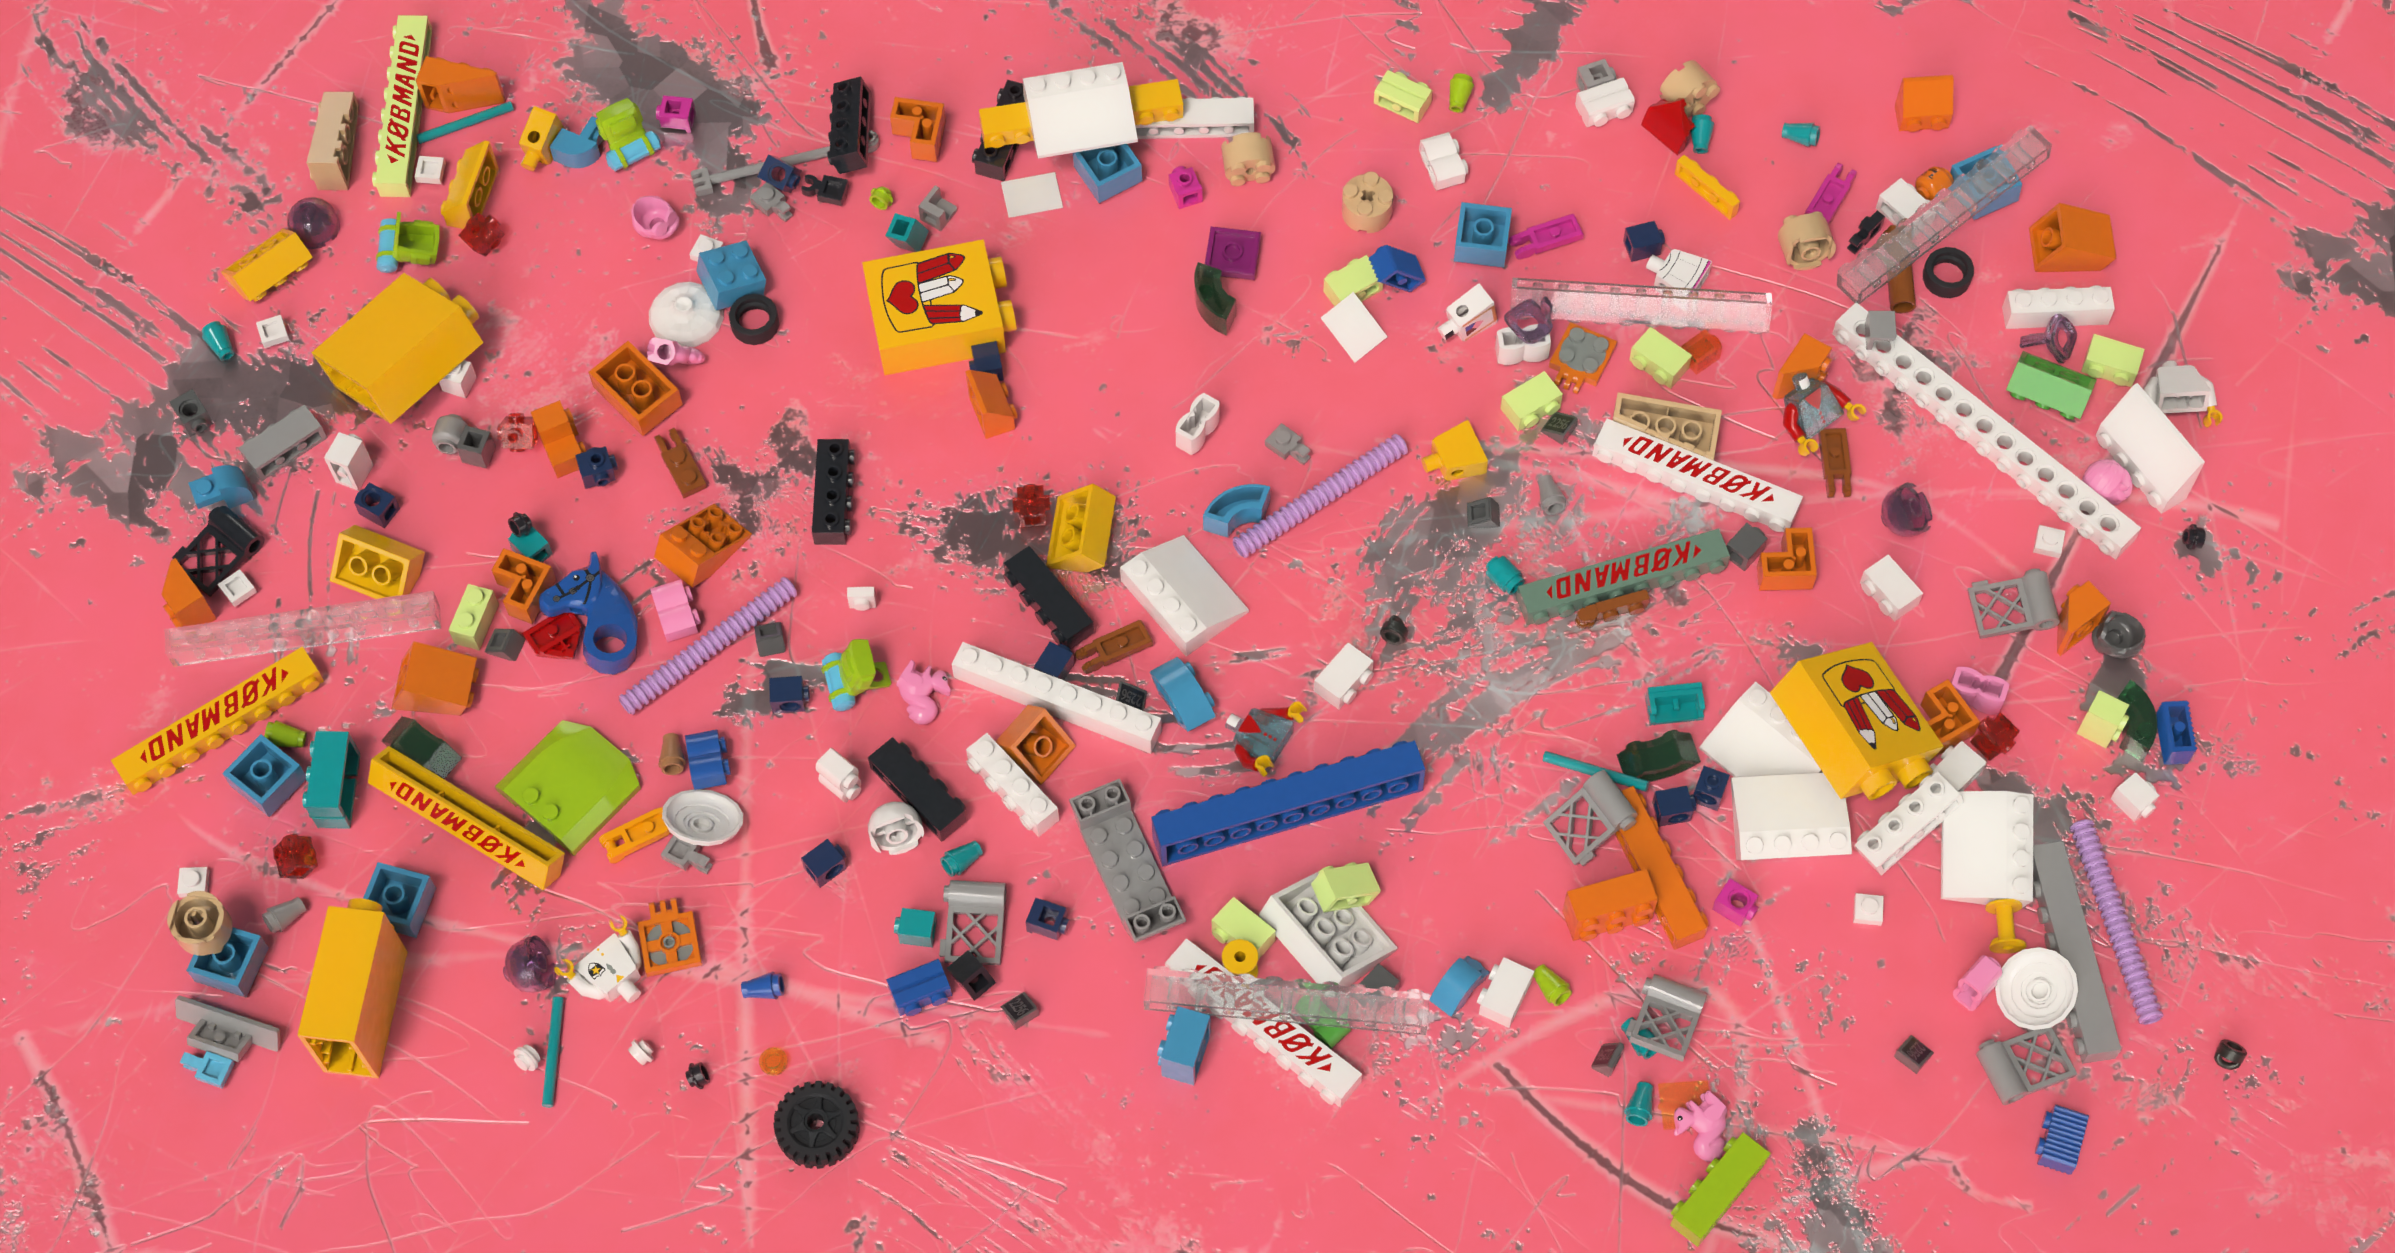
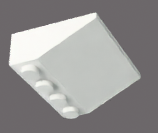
M1123 62L1023 78V95L1038 159L1138 142Z
M2138 383L2131 387L2103 420L2095 435L2100 446L2107 449L2114 460L2129 472L2133 485L2141 489L2146 495L2149 504L2157 508L2161 514L2187 498L2205 463Z
M1184 535L1143 551L1120 567L1121 582L1185 656L1194 652L1249 613V609Z
M1756 681L1735 702L1699 747L1702 752L1733 777L1823 773L1771 694Z
M1824 773L1731 778L1736 860L1852 854L1846 798L1840 799Z
M1958 791L1964 803L1942 822L1941 899L1982 905L2000 899H2014L2022 903V908L2033 902L2034 795L2011 791Z
M1316 872L1271 895L1258 916L1276 930V937L1330 998L1351 986L1376 967L1378 963L1380 964L1393 954L1398 947L1362 906L1323 912L1311 885L1319 875Z

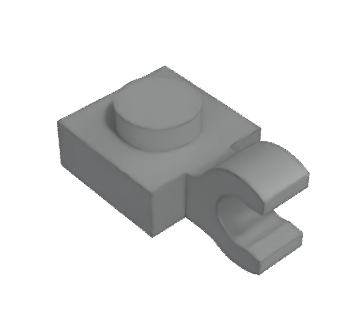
M767 182L749 197L750 202L766 216L774 212L784 222L793 216L789 212L791 207L786 203L785 195Z
M1282 423L1265 440V446L1284 460L1291 455L1299 463L1305 465L1311 458L1308 455L1310 449L1301 444L1302 438Z
M674 835L661 853L663 860L685 871L691 864L700 872L708 874L713 864L709 863L710 858L697 853L700 849L699 845L684 842Z

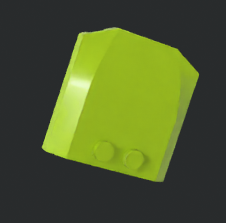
M564 720L549 732L495 786L496 790L515 807L521 808L573 856L641 790L631 761L626 755L591 726Z

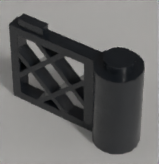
M227 506L214 508L208 516V525L187 548L182 546L172 557L173 559L176 558L181 566L189 557H197V568L187 570L183 566L182 568L193 583L210 597L218 590V584L228 578L247 557H252L260 551L265 540L259 532ZM209 535H212L215 538V549L203 550V542ZM232 552L236 555L230 564L221 565V553ZM215 554V566L203 567V556ZM215 572V580L209 587L203 584V573Z

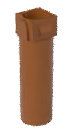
M1890 225L1881 235L1882 249H1885L1890 309L1895 311V313L1903 314L1911 312L1916 308L1910 243L1912 242L1911 228Z

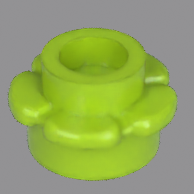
M878 187L871 190L872 195L869 200L874 207L885 210L888 206L892 205L894 199L889 189Z

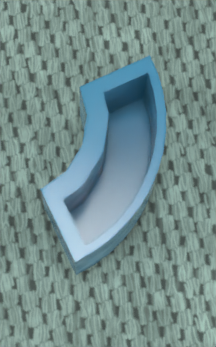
M1247 484L1224 491L1205 510L1203 514V530L1228 538L1232 531L1241 524L1259 523L1260 520L1264 519L1270 503V486Z
M1176 657L1150 671L1159 695L1171 709L1178 725L1187 732L1216 717L1212 709L1215 703L1208 692H1203L1195 679L1194 669L1189 662L1184 664Z

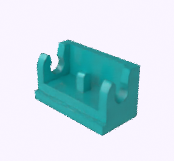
M1702 682L1647 688L1645 702L1650 726L1704 719L1703 710L1705 709Z

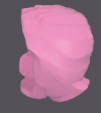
M643 196L633 204L631 209L632 224L635 231L642 237L657 240L665 239L678 229L679 216L659 196Z
M2105 459L2093 462L2089 465L2082 478L2084 483L2114 505H2118L2126 500L2132 491V480L2129 472L2115 460Z

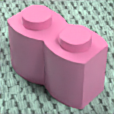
M680 579L650 589L667 642L698 633L696 625L701 624L696 608L691 610L688 603L693 601L689 585L683 587Z
M1957 667L1951 680L1952 685L1968 706H1973L1976 710L1989 715L1999 714L2010 685L1999 677L1983 676L1978 671L1969 667Z
M1980 956L1958 981V986L1953 991L1954 998L1969 1011H1974L1997 985V981L2002 976L2001 965L1992 957Z

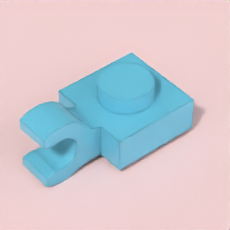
M206 1051L203 1058L184 1052L180 1060L184 1068L197 1071L194 1076L196 1080L223 1089L235 1064L231 1059Z

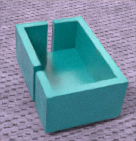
M316 731L315 740L310 743L312 762L311 766H308L306 770V780L309 783L308 790L303 793L302 803L317 828H351L357 780L344 779V776H358L361 753L349 732Z

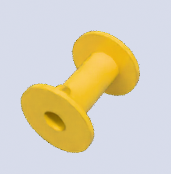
M2000 899L1986 904L1985 910L1988 913L1996 914L1998 937L1994 938L1989 945L1991 952L2010 954L2020 952L2026 948L2025 941L2015 938L2013 913L2022 909L2020 901Z
M1233 940L1222 951L1223 967L1248 986L1252 985L1258 976V951L1247 940Z

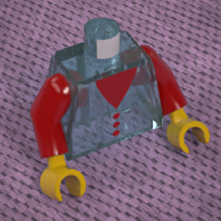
M1806 373L1796 374L1792 378L1795 389L1786 394L1783 399L1785 404L1783 426L1793 440L1799 442L1798 452L1802 456L1810 454L1806 445L1812 452L1818 450V443L1810 438L1842 416L1844 408L1847 410V417L1851 421L1859 420L1854 414V409L1858 410L1861 414L1866 413V408L1862 404H1851V399L1839 388L1826 380L1819 381L1814 378H1808Z
M1294 702L1290 707L1261 708L1260 710L1252 708L1245 720L1233 713L1229 716L1225 728L1236 733L1233 738V748L1243 768L1257 771L1261 776L1265 777L1270 769L1275 767V761L1293 734L1294 722L1291 720L1295 719L1298 723H1302L1304 720L1300 713L1307 712V709L1301 702Z

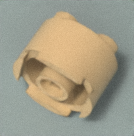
M1694 60L1683 63L1685 68L1680 71L1677 69L1673 70L1660 87V91L1663 93L1660 95L1661 99L1667 101H1675L1678 98L1685 99L1687 105L1684 108L1687 118L1703 114L1708 102L1720 92L1717 82Z
M1248 132L1232 136L1233 141L1228 144L1226 141L1222 143L1221 150L1225 176L1230 180L1232 186L1244 185L1246 181L1256 180L1257 183L1270 181V175L1275 171L1270 137L1266 135L1265 139L1261 138V133Z
M1367 172L1349 180L1344 186L1342 194V217L1344 222L1355 231L1364 230L1367 233L1378 232L1388 225L1393 208V191L1389 183L1375 172Z
M1816 211L1800 216L1790 215L1784 219V225L1778 232V240L1788 265H1793L1796 270H1809L1822 265L1821 260L1826 257L1830 259L1834 255L1836 244L1827 220L1821 212Z
M205 891L190 892L180 901L174 902L167 917V924L173 937L186 952L193 955L204 956L220 953L232 933L231 916L213 894Z

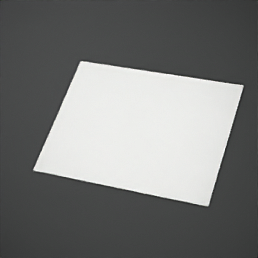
M1055 172L1001 182L1009 218L1063 208Z
M1354 292L1321 317L1322 321L1354 363L1388 337Z

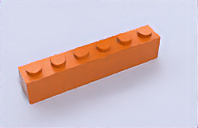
M1634 786L1622 790L1623 795L1638 813L1635 818L1637 822L1626 831L1620 829L1614 834L1633 871L1637 872L1647 869L1658 898L1654 912L1673 949L1676 950L1703 939L1709 926L1708 920L1703 911H1698L1692 889L1690 887L1686 888L1682 880L1684 876L1680 866L1677 863H1673L1667 841L1661 840L1655 818L1653 816L1649 817L1643 795L1641 793L1638 794Z

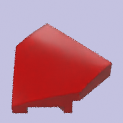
M1678 98L1675 101L1661 99L1656 104L1648 107L1641 125L1672 152L1679 155L1684 151L1690 135L1689 131L1695 125L1687 118L1684 108L1687 104L1684 98Z
M562 613L558 616L544 619L522 634L538 657L574 659L583 627L573 613Z

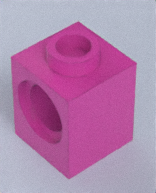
M1729 878L1715 899L1712 910L1741 927L1746 919L1751 921L1758 911L1759 907L1755 905L1758 895ZM1738 900L1743 903L1744 907L1737 908L1733 906L1731 901Z

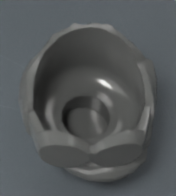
M2113 610L2103 618L2102 623L2097 625L2092 632V641L2095 649L2099 653H2105L2117 659H2128L2136 656L2143 648L2146 637L2145 629L2138 619L2127 613Z

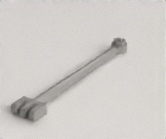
M869 130V138L872 139L869 140L868 153H871L879 148L880 143L878 135ZM830 146L780 159L791 165L825 158L830 150ZM764 162L709 175L707 167L693 170L690 174L693 179L695 193L697 196L714 193L713 184L759 174Z

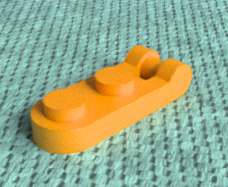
M660 807L647 812L599 837L601 846L606 848L608 852L607 858L610 863H617L624 859L625 856L670 834L662 819L663 808ZM623 838L625 843L617 847V840Z

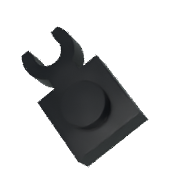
M805 175L806 183L812 184V186H802L803 195L814 196L817 194V199L820 202L839 206L843 205L849 187L847 179L824 175L822 181H820L813 175Z
M1878 210L1871 217L1866 216L1858 227L1860 231L1849 240L1851 244L1847 249L1856 254L1863 245H1866L1881 230L1885 216Z

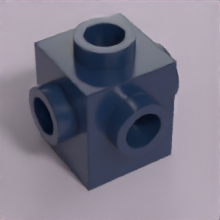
M606 446L601 448L593 447L584 453L575 455L585 489L594 486H605L611 481L616 480L614 470H617L618 466L614 454L608 455Z

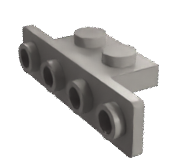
M180 995L175 999L176 1018L196 1025L187 1036L188 1046L208 1051L236 1062L241 1060L252 1044L276 1052L281 1047L279 1028Z

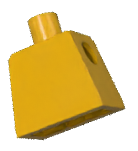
M536 106L533 107L519 140V145L525 153L520 164L523 168L534 171L538 162L546 165L551 164L553 157L549 147L562 128L565 129L557 114Z
M1469 420L1435 437L1432 440V454L1421 458L1426 473L1440 469L1444 479L1447 481L1487 473L1488 459Z

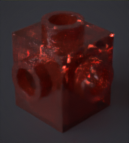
M477 213L467 221L466 227L458 236L473 251L486 257L491 250L498 247L505 233L499 228L501 223L489 214L486 217Z
M511 413L503 419L501 424H498L497 438L501 440L502 448H508L511 452H523L526 449H534L538 443V432L532 417H526L523 413Z
M1027 484L1023 487H1017V497L1012 498L1013 512L1019 513L1020 527L1046 525L1045 511L1051 509L1049 495H1044L1043 485Z
M2000 712L1993 718L1985 717L1979 723V731L1970 743L1990 761L2001 752L2006 754L2016 744L2013 739L2020 731Z
M290 834L283 837L273 848V856L280 878L304 879L318 866L316 851L313 848L311 837Z

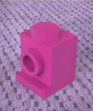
M663 95L661 105H657L656 119L660 121L661 127L686 130V133L692 132L696 114L693 98Z
M1179 166L1173 169L1171 174H1168L1169 187L1179 209L1203 202L1202 186L1199 184L1192 167L1186 169L1185 166Z

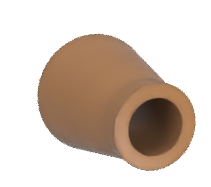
M668 733L663 736L658 765L666 775L680 774L686 765L679 736L675 733Z

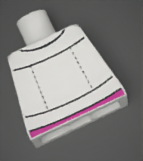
M1673 249L1666 260L1652 255L1646 265V269L1657 274L1654 288L1687 311L1709 276L1712 261Z

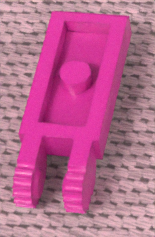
M1837 163L1831 174H1828L1806 209L1805 214L1819 211L1823 214L1829 225L1849 192L1857 171L1852 169L1845 181L1837 178L1843 170V165Z
M1570 214L1527 228L1526 231L1511 236L1508 241L1512 247L1523 245L1528 240L1531 244L1515 251L1516 258L1521 260L1532 256L1534 253L1538 254L1581 240L1584 234L1575 215Z

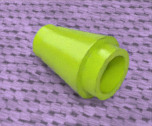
M1462 73L1453 75V79L1450 80L1449 110L1456 113L1464 111L1474 87L1471 76Z
M276 720L275 723L268 722L264 737L277 747L303 748L307 732Z
M1545 964L1540 965L1534 970L1533 977L1548 1003L1559 1006L1568 1000L1572 994V991L1569 989V983L1547 968Z

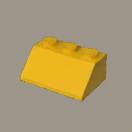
M482 141L466 149L463 158L458 160L457 174L455 179L450 181L447 200H444L441 205V215H443L447 226L476 232L499 170L490 141Z
M282 228L225 268L221 273L245 300L258 301L267 294V289L273 285L277 287L287 281V275L294 270L299 272L309 265L307 261L313 257L296 232Z
M1090 484L1057 497L1046 562L1048 568L1087 573L1105 567L1114 514L1115 495L1095 484Z
M353 525L339 533L330 581L401 608L420 576L425 552L360 526Z

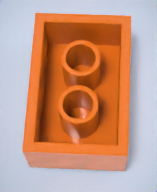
M629 341L588 372L593 387L642 436L683 405L678 388Z
M1644 869L1567 891L1562 912L1572 940L1581 939V941H1589L1597 937V934L1604 932L1614 934L1629 925L1634 924V926L1638 927L1647 924L1653 917L1658 898L1648 871Z

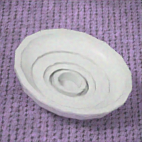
M680 282L665 288L655 297L649 310V326L655 337L678 341L680 345L697 347L708 342L719 331L724 320L723 309L716 311L704 286L694 282Z
M693 789L681 791L670 797L663 806L662 819L669 832L679 840L693 845L712 846L723 844L732 839L743 826V812L738 804L728 796L712 790Z
M2041 947L2024 949L2010 957L2001 968L2002 976L1995 986L1997 1003L2005 1017L2017 1026L2031 1030L2051 1028L2063 1021L2074 1008L2079 991L2077 975L2069 961L2056 951Z

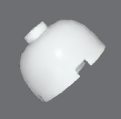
M904 802L883 804L872 813L868 823L871 846L880 853L881 849L889 851V855L906 853L919 844L918 839L924 836L923 825L918 812Z

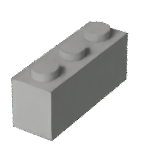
M304 404L300 408L292 410L277 423L269 425L262 433L246 440L238 449L246 463L262 482L326 440L327 436L320 423Z

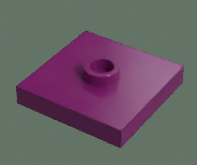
M1211 226L1204 274L1254 280L1261 232Z

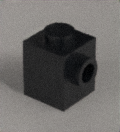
M969 950L947 967L955 980L974 1001L996 983L985 967Z

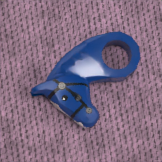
M591 552L587 567L572 571L558 583L540 594L539 608L547 617H555L562 613L586 615L588 619L583 639V655L588 666L599 673L614 675L627 670L635 661L638 622L625 593L614 580L602 571L597 553ZM604 637H615L623 641L625 646L618 652L606 653L599 650L595 644Z

